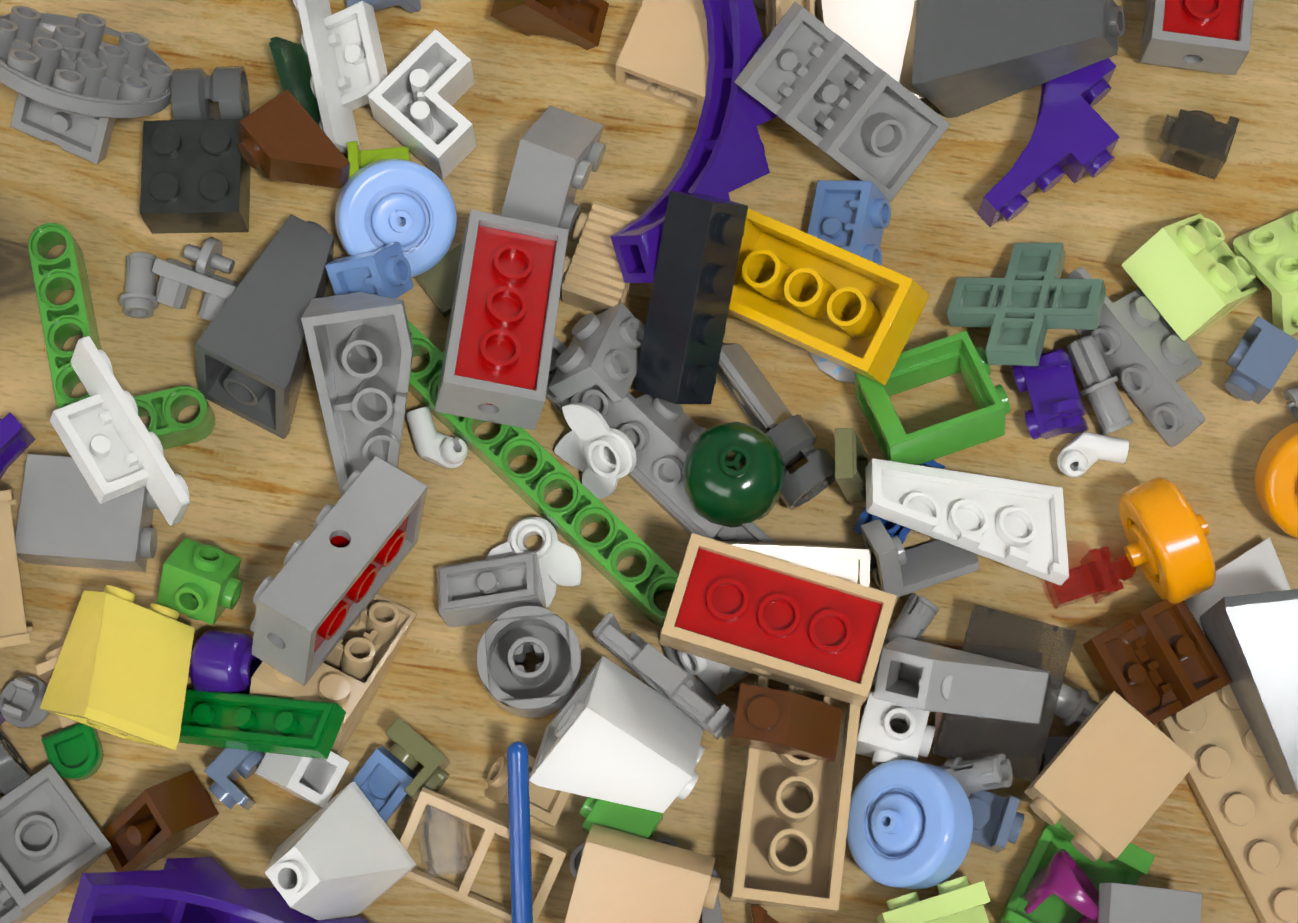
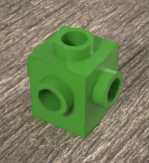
M184 538L164 562L157 604L185 614L191 619L201 620L214 625L226 608L232 610L240 598L243 581L237 578L241 558L225 553L215 546L204 545Z

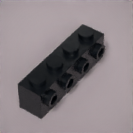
M670 191L634 390L674 404H711L731 295L735 283L741 242L744 235L748 205L706 194Z

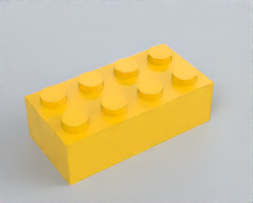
M748 208L728 314L885 386L930 295L912 278Z

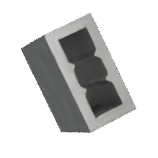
M27 454L15 535L17 556L29 564L146 572L147 559L154 558L157 549V530L152 528L154 509L159 508L146 486L100 504L72 457Z

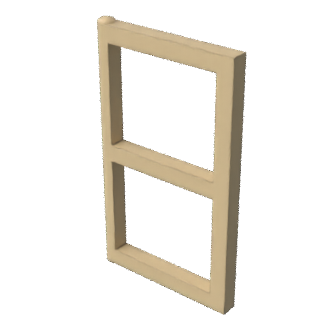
M423 787L399 841L406 851L427 804L482 827L485 830L460 888L415 868L403 877L512 923L511 909L469 892L494 834L496 833L509 839V824ZM531 834V849L552 857V861L532 903L533 923H536L568 849Z

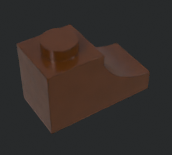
M494 0L490 16L526 36H550L571 42L588 50L599 45L609 3L604 0Z

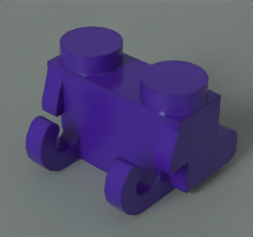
M1062 348L1048 353L1042 351L1038 366L1012 365L1013 375L1020 393L1029 392L1033 409L1025 411V419L1033 440L1042 437L1049 439L1066 433L1077 434L1089 430L1087 421L1083 417L1086 415L1074 377L1071 357Z

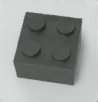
M242 119L157 120L143 122L140 214L152 234L249 232L251 166L246 162L238 149L239 121Z

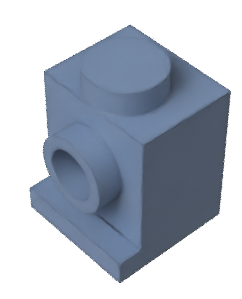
M1258 316L1241 338L1242 340L1228 359L1226 364L1234 369L1225 381V388L1232 395L1244 401L1252 400L1257 404L1272 390L1298 349V340Z

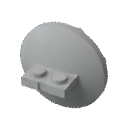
M14 6L10 14L0 16V82L18 92L10 127L42 141L48 140L62 146L63 150L95 164L106 159L116 118H135L152 115L164 110L172 100L171 78L173 71L164 59L148 47L149 40L146 37L134 32L121 33L105 27L106 21L93 14L80 13L77 15V18L58 14L40 13L26 6ZM103 34L119 37L118 46L103 41Z

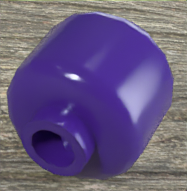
M207 631L200 636L194 647H192L188 673L194 689L206 692L249 694L252 676L263 662L252 655L253 638L246 633Z

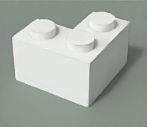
M435 29L368 95L373 117L405 147L409 146V150L443 180L477 147L473 124L452 107L475 84L471 59Z

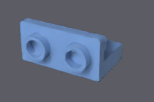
M818 180L807 234L882 265L880 245L883 229L888 227L891 218L890 203L872 181Z

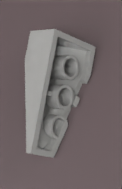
M364 292L311 299L301 317L341 497L344 485L350 475L356 469L363 471L375 456L398 468L413 356V344L403 300Z

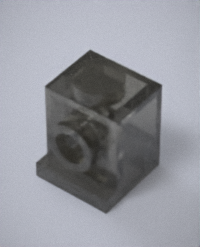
M1180 109L1176 117L1167 114L1157 138V142L1165 144L1159 162L1215 180L1226 163L1240 119L1230 116L1225 124L1216 121L1209 113L1199 110L1186 111Z

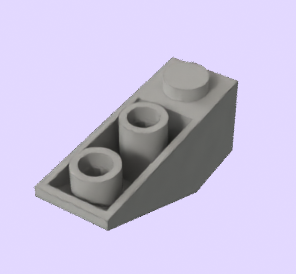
M897 636L882 647L873 698L924 711L1039 724L1050 672Z

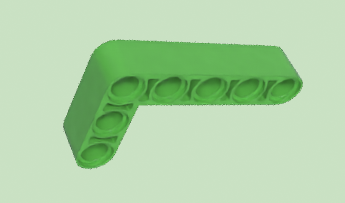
M46 223L38 226L32 232L28 240V250L57 409L90 397L88 393L81 398H72V391L77 384L81 383V380L70 362L74 350L63 351L65 342L70 337L82 335L83 337L89 336L98 350L101 349L83 252L71 233L63 225ZM66 245V249L60 257L47 259V254L53 247ZM75 290L73 298L68 303L55 305V300L61 292ZM180 386L133 397L137 404L138 416L150 417V424L147 430L156 434L163 450L199 442L206 439L214 429V411L204 395L196 388ZM188 406L200 407L199 415L194 421L190 423L178 422V416L184 408Z

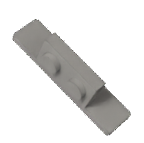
M1079 267L1073 270L1065 279H1092V277L1083 267ZM1140 288L1114 303L1105 295L1098 329L1076 330L1082 338L1092 336L1095 339L1110 373L1118 377L1119 384L1168 445L1175 447L1205 422L1204 415L1177 383L1191 375L1203 363L1191 350L1187 341H1182Z
M597 384L572 397L570 403H583L599 411L610 428L623 432L631 440L636 451L637 460L635 466L709 537H714L720 533L725 526L711 523L698 514L690 504L689 498L685 493L682 470L687 451L700 434L707 429L698 426L683 412L681 404H674L648 394L635 399L629 392H627L625 399L615 403Z

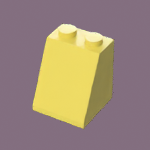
M106 585L104 592L84 590L40 709L127 741L176 750L180 738L195 628L177 621L180 613L171 608L150 603L149 608L146 609L134 604L136 595L124 589Z

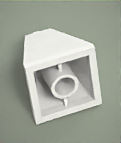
M352 782L277 847L265 874L290 908L316 920L356 918L417 864L357 784Z

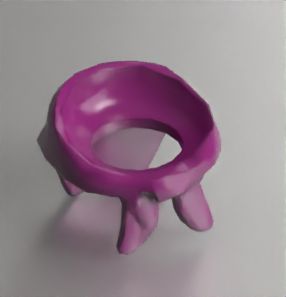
M1058 849L1052 856L1049 864L1036 874L1023 895V900L1028 902L1024 908L1025 913H1032L1045 899L1054 893L1083 914L1076 923H1098L1099 893L1070 854L1064 849Z

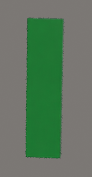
M186 688L178 743L328 759L346 711L338 703L229 692H206Z

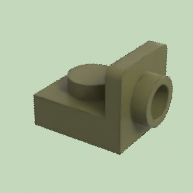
M398 717L385 732L395 743L389 752L412 771L418 763L423 766L422 770L404 791L417 802L423 787L436 793L439 791L450 775L445 769L451 762Z

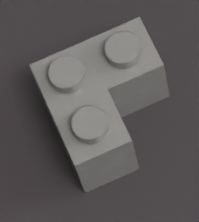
M550 105L520 139L501 216L569 229L568 233H571L580 211V205L574 203L577 189H584L590 172H597L604 157L606 145L600 143L604 125Z

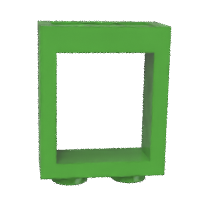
M967 331L902 352L885 386L854 372L856 398L887 461L920 465L1004 436L1005 414L1010 413V403L1004 388L1000 384L994 386L989 377L991 368L984 349L981 346L974 347ZM960 372L978 410L906 434L889 396Z

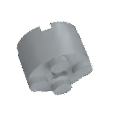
M520 606L507 610L496 618L479 641L476 655L477 669L486 692L500 709L512 715L524 718H538L550 715L564 706L580 684L583 664L578 638L562 618L546 608ZM533 652L538 661L544 662L537 664L534 672L526 673L524 666L517 664L525 662L526 653Z

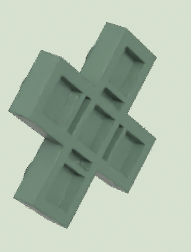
M1014 243L1005 278L957 277L947 316L950 327H991L985 350L989 365L1038 366L1047 329H1098L1106 295L1104 280L1060 279L1066 258L1063 243Z

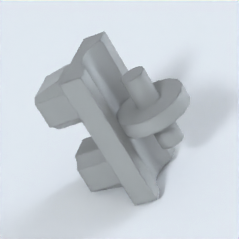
M210 237L202 248L188 244L183 256L186 259L197 262L196 267L169 258L167 261L156 258L151 271L160 275L156 302L177 309H185L192 287L206 292L198 316L212 322L240 284L214 274L216 270L230 274L235 265L234 260L222 256V241Z

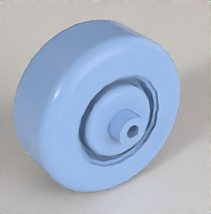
M383 159L365 165L348 179L337 200L335 225L338 238L349 256L373 252L388 243L399 242L404 257L409 262L412 278L433 268L448 252L456 232L457 214L449 189L430 169L404 159Z
M898 759L876 766L859 781L851 795L846 839L852 857L867 876L880 884L890 887L926 889L947 880L964 861L972 840L973 815L964 789L946 770L929 763Z

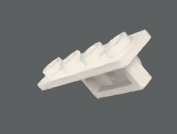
M293 0L299 12L303 30L301 43L308 55L312 73L310 86L314 96L317 98L321 121L319 127L340 152L348 155L347 142L357 141L360 148L352 110L368 104V95L388 76L374 8L372 5L361 1L332 15L329 0Z
M89 336L78 339L70 362L90 397L54 410L50 418L52 426L100 504L146 486L168 524L172 526L181 522L190 504L189 490L185 480L178 473L174 474L164 458V451L159 438L153 432H148L138 416V408L133 396L128 391H123L114 377L112 365L107 354L101 349L98 350Z

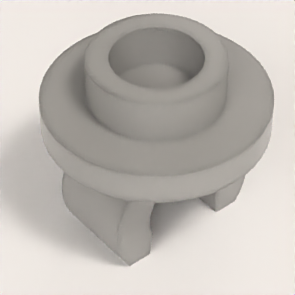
M29 676L17 677L8 683L0 696V711L4 719L18 728H32L41 724L50 714V712L40 709L47 689L46 684L37 678Z

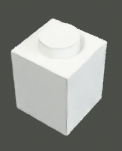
M332 751L328 759L266 753L255 774L296 797L324 808L328 804L350 762Z

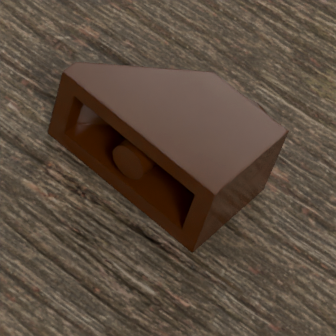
M288 89L239 121L238 149L241 155L251 167L257 168L259 166L269 179L338 189L342 188L348 181L350 162Z
M741 683L730 745L835 762L843 709L794 692Z
M189 771L145 789L102 832L112 846L106 854L117 872L142 871L196 837L219 815L209 793L203 788L194 771Z

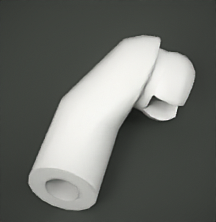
M429 407L418 408L405 414L417 454L420 458L445 469L461 466L468 455L466 442L460 437L456 436L453 438L437 432Z
M1089 432L1082 433L1061 449L1057 458V465L1066 476L1078 478L1084 475L1086 470L1098 460L1124 464L1128 455L1129 440Z

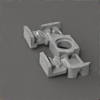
M609 612L592 631L593 635L597 637V642L631 668L642 680L669 702L680 708L707 730L716 740L720 736L725 740L732 732L735 713L706 690L701 696L695 693L696 686L690 680L688 674L633 632L627 638L620 632L621 628L615 616Z

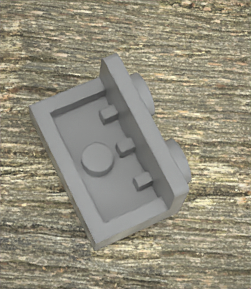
M622 302L598 315L594 313L585 315L573 327L571 333L574 337L568 349L557 359L555 365L558 369L548 388L561 401L595 384L613 402L617 403L625 399L638 370L645 326Z

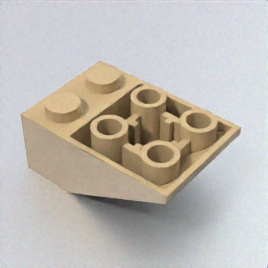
M376 594L305 686L267 663L262 662L252 676L249 695L338 703L346 711V715L331 751L339 755L363 719L413 625L417 613Z

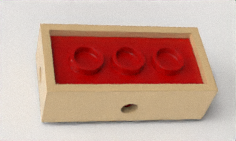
M692 533L662 627L659 645L861 707L869 696L897 595Z

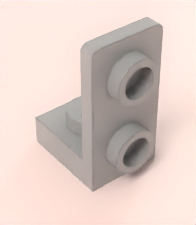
M880 519L861 525L864 548L871 549L870 575L879 590L897 595V597L977 571L980 568L979 559L975 553L944 541L935 540L904 550L900 538L897 535L890 537Z

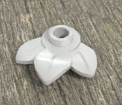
M570 403L563 406L564 418L572 430L559 441L554 452L565 462L583 472L582 484L598 499L605 498L615 491L619 478L626 476L635 468L637 460L635 448L631 440L623 432L610 428L599 411L583 403Z
M526 517L518 521L510 530L508 542L492 549L485 559L536 552L542 577L546 609L550 607L555 598L557 585L574 587L579 586L581 583L582 566L578 554L573 548L560 542L557 532L551 523L540 517ZM532 535L541 536L543 540L541 547L536 551H529L525 548L526 540Z

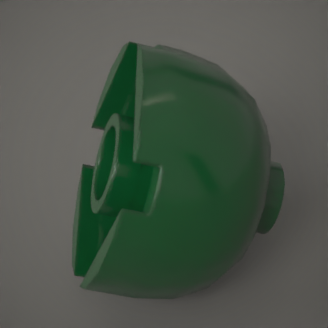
M741 422L717 424L700 434L687 451L682 478L685 493L694 510L711 523L732 528L740 527L742 524L751 523L757 519L760 520L770 513L780 499L785 471L782 455L770 436L756 426Z

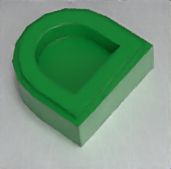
M80 723L41 739L49 763L60 776L74 781L88 779L97 772L102 764L104 753L97 729Z

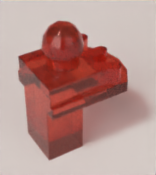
M1108 546L1089 550L1081 559V566L1069 569V578L1061 586L1045 580L1055 609L1091 597L1094 598L1097 604L1103 602L1107 597L1113 596L1118 590L1124 589L1120 580L1126 581L1132 578L1136 573L1137 567H1132L1127 556L1115 557L1114 561H1110V550Z

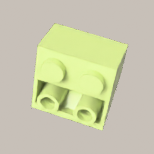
M1201 213L1162 227L1121 265L1182 341H1186L1204 332L1262 289L1246 259L1233 253L1224 242L1225 236L1221 228L1211 219L1204 218Z

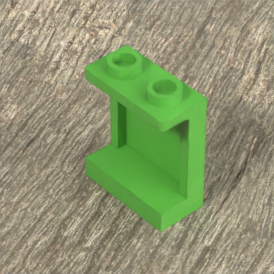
M1045 822L997 922L1076 923L1083 916V914L1054 893L1045 899L1032 913H1025L1024 908L1028 902L1023 900V895L1036 874L1049 864L1052 856L1058 849H1064L1070 854L1076 864L1091 880L1098 893L1099 883L1112 882L1136 885L1139 878L1147 874L1155 855L1129 843L1117 859L1105 863L1099 858L1094 862L1073 846L1071 840L1074 835L1059 822L1055 826Z

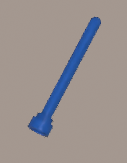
M516 741L511 743L507 749L512 923H533L528 748L523 742Z

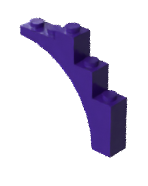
M702 0L707 21L709 61L705 99L697 131L682 166L663 194L638 219L610 236L625 283L654 282L670 191L706 194L731 201L729 192L770 173L765 156V148L760 139L757 126L777 117V115L734 83L765 41L753 0Z
M1109 58L1041 84L1036 126L1031 139L1011 170L983 197L977 212L989 227L993 226L1001 218H1004L1007 222L1014 219L1029 204L1026 198L1039 188L1043 193L1049 191L1065 174L1075 184L1088 173L1092 178L1098 176L1114 161L1115 157L1111 153L1120 137L1092 108L1112 88L1108 83L1116 65Z
M213 857L167 858L163 870L82 873L68 918V923H368L363 917L316 920L290 908L275 887L242 889Z

